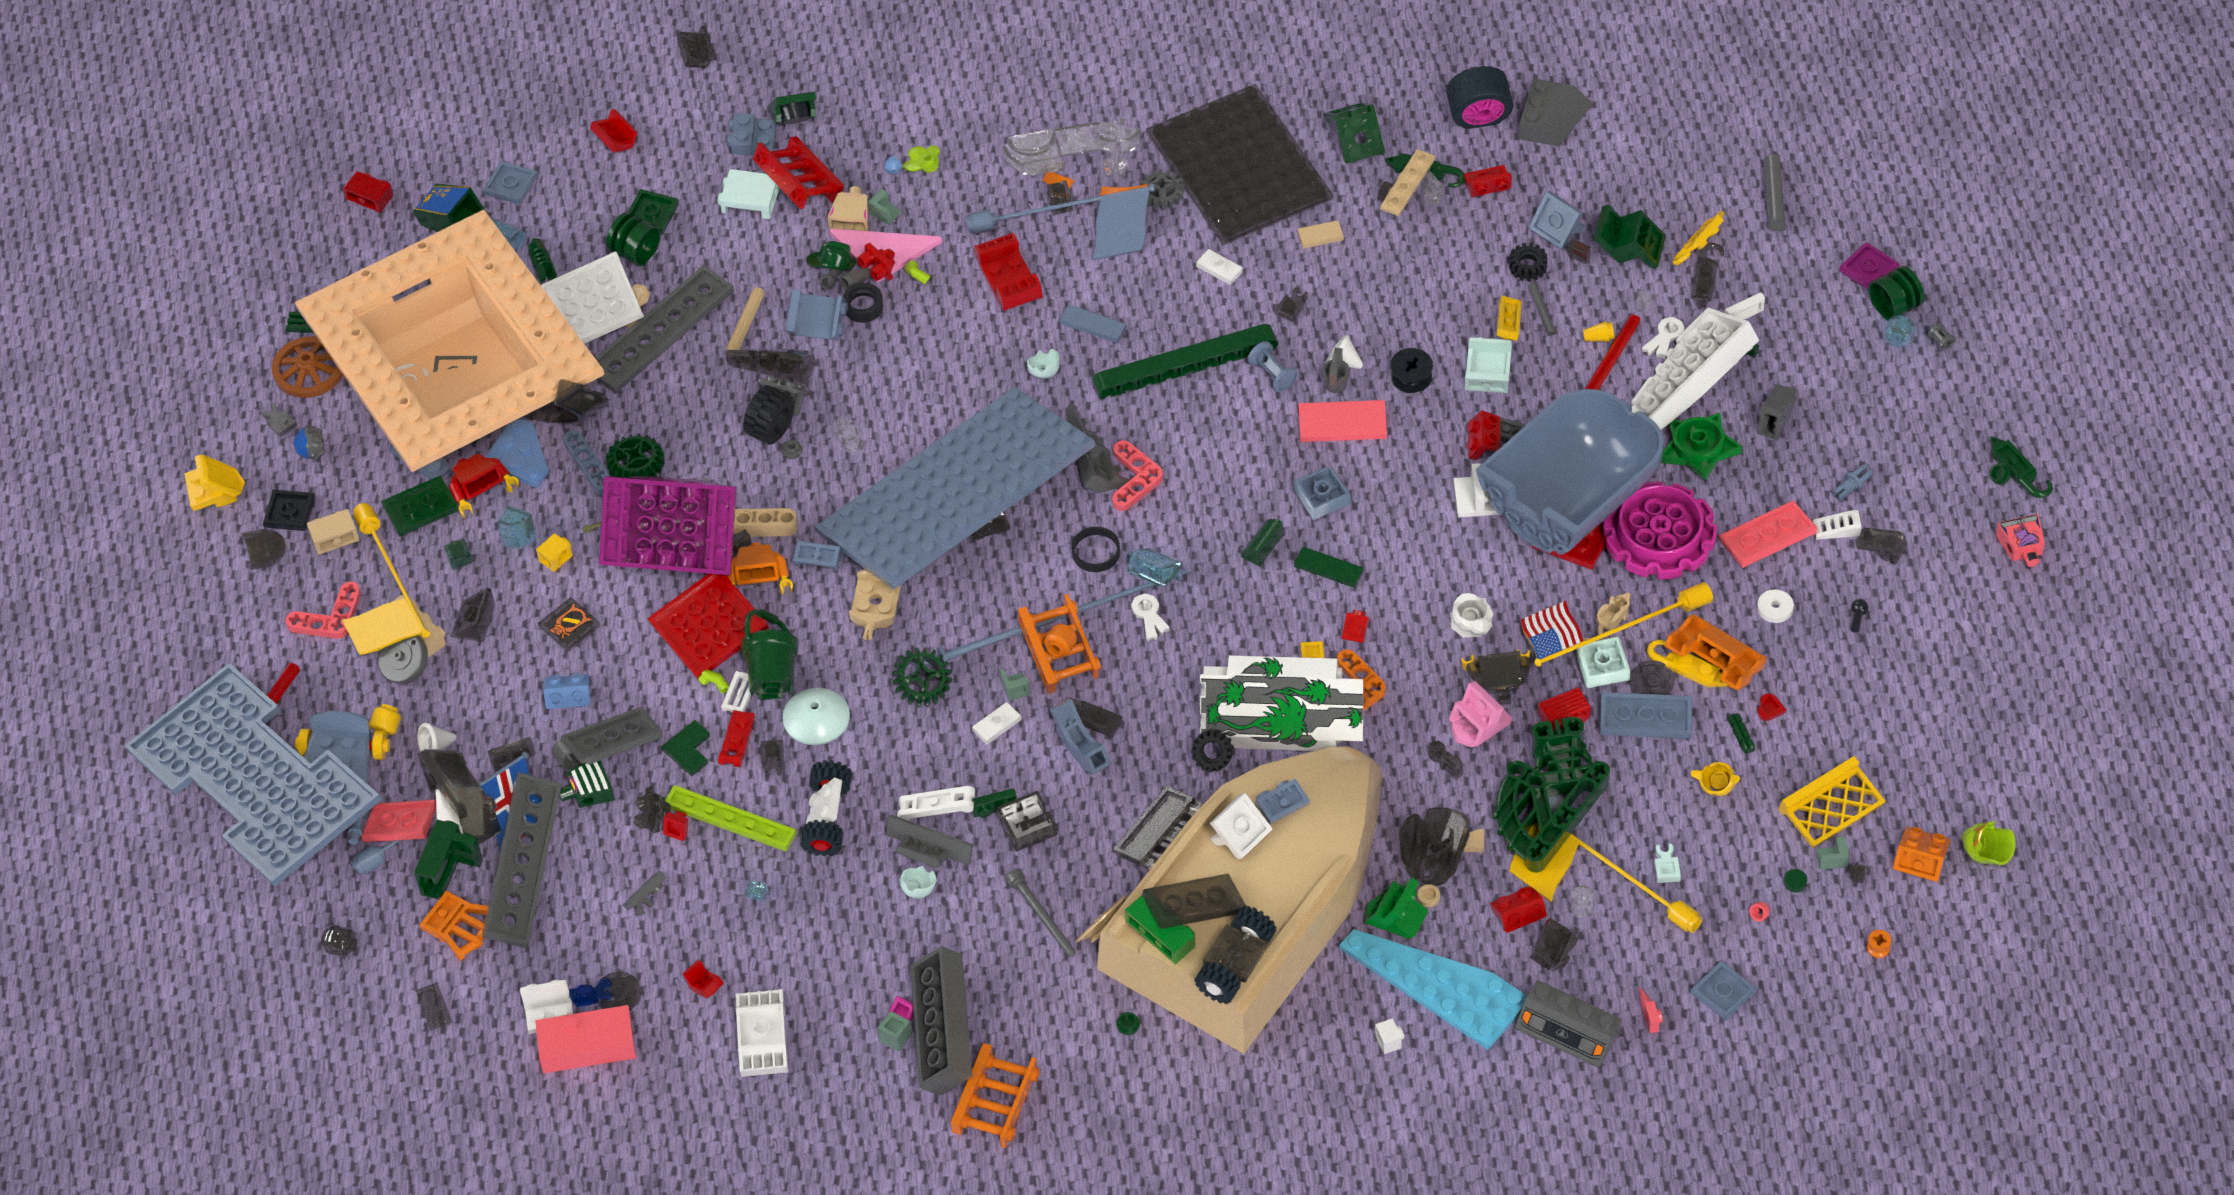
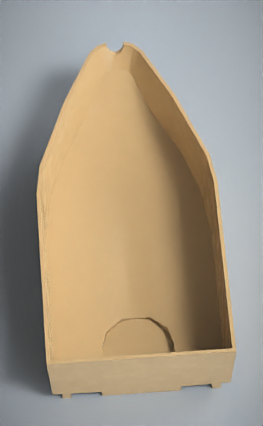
M1330 747L1260 765L1223 784L1195 812L1100 932L1097 970L1245 1054L1347 918L1361 891L1377 825L1383 777L1381 766L1369 755L1351 747ZM1296 778L1310 800L1309 805L1271 824L1272 830L1242 859H1237L1228 846H1215L1211 841V838L1217 832L1210 822L1242 793H1246L1255 805L1256 797L1266 790L1270 792L1276 789L1277 785L1285 780L1290 782ZM1144 893H1147L1151 898L1155 897L1158 899L1166 911L1173 912L1180 923L1184 926H1189L1195 933V948L1176 965L1126 922L1125 909ZM1243 906L1245 908L1250 906L1251 909L1253 907L1257 908L1258 912L1260 910L1263 911V915H1268L1270 917L1269 920L1274 921L1277 931L1269 944L1264 948L1260 949L1259 946L1255 948L1253 944L1251 946L1247 945V943L1228 970H1232L1234 976H1238V981H1241L1240 989L1228 1004L1218 1003L1217 1000L1213 1001L1210 996L1206 997L1204 995L1205 992L1198 990L1200 987H1196L1194 979L1206 962L1220 963L1221 967L1227 965L1242 942L1240 940L1241 937H1237L1235 932L1231 930V922Z

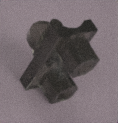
M1005 511L971 534L972 539L980 540L986 536L1002 534L1010 530V524Z
M652 786L646 788L645 795L637 797V808L643 811V814L634 817V824L640 830L649 829L652 833H658L661 819L664 818L667 812H671V805L665 802V797L656 794Z

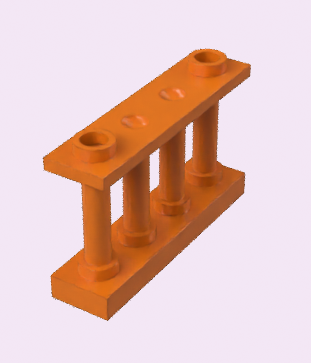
M1069 594L1064 595L1063 606L1035 615L1033 613L1029 614L1027 607L1018 609L1017 620L1047 694L1056 692L1057 683L1061 679L1089 670L1093 678L1096 679L1101 669L1099 658L1094 657L1076 614L1078 613L1076 602L1074 600L1071 601ZM1067 614L1071 623L1069 626L1075 631L1079 643L1075 644L1066 656L1083 652L1086 662L1056 671L1052 670L1050 666L1051 661L1063 657L1053 656L1048 651H1044L1042 645H1044V639L1049 631L1041 634L1036 631L1035 626L1036 623Z
M983 1043L972 1069V1077L968 1079L952 1117V1133L961 1135L964 1128H975L999 1135L1001 1147L1006 1148L1008 1141L1012 1142L1015 1137L1016 1128L1014 1126L1032 1081L1036 1082L1039 1077L1040 1068H1037V1058L1032 1057L1028 1067L997 1059L993 1055L992 1045ZM994 1067L1022 1075L1024 1078L1020 1087L987 1078L988 1068L992 1069ZM984 1087L1014 1095L1016 1098L1012 1107L979 1098L978 1092L980 1088L984 1089ZM979 1107L1007 1115L1008 1118L1004 1127L971 1118V1115H969L971 1109Z

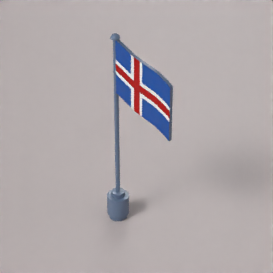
M522 752L520 757L472 788H482L485 811L496 833L499 853L516 775L518 772L529 775L526 760L529 758L527 752ZM529 796V799L532 803H540V800L537 796ZM525 816L528 823H536V819L533 816ZM394 840L382 848L379 845L375 847L373 844H370L355 854L354 858L350 860L353 868L359 876L364 873L367 875L385 863L383 860L386 856L384 852L401 840Z

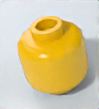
M387 704L374 708L369 721L370 728L374 732L386 731L387 735H395L402 719L398 713L399 710Z

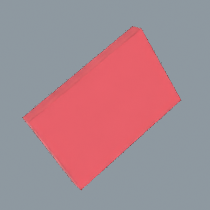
M436 800L376 804L368 817L361 836L364 842L426 839L436 812Z

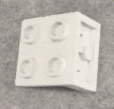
M553 980L549 983L530 984L520 988L529 1034L537 1033L535 1020L573 1014L572 1000L566 980Z

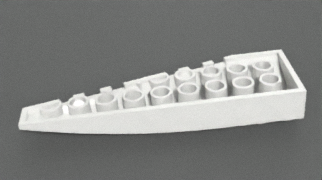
M1707 308L1678 336L1675 348L1668 350L1666 353L1667 359L1663 364L1659 363L1655 368L1656 374L1654 377L1647 379L1631 401L1633 405L1631 412L1634 414L1638 411L1644 412L1659 426L1660 430L1671 423L1706 393L1759 341L1750 322Z

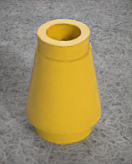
M1607 321L1583 329L1585 342H1610L1611 339H1615L1612 322L1607 323Z

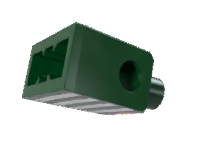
M601 760L592 764L583 763L568 771L569 785L562 787L559 795L562 802L575 797L579 808L615 800L612 786Z

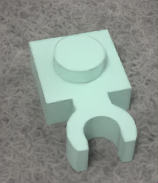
M1656 845L1655 854L1657 859L1654 861L1657 883L1679 882L1681 879L1678 857H1672L1673 845H1668L1667 852L1661 851L1660 845Z

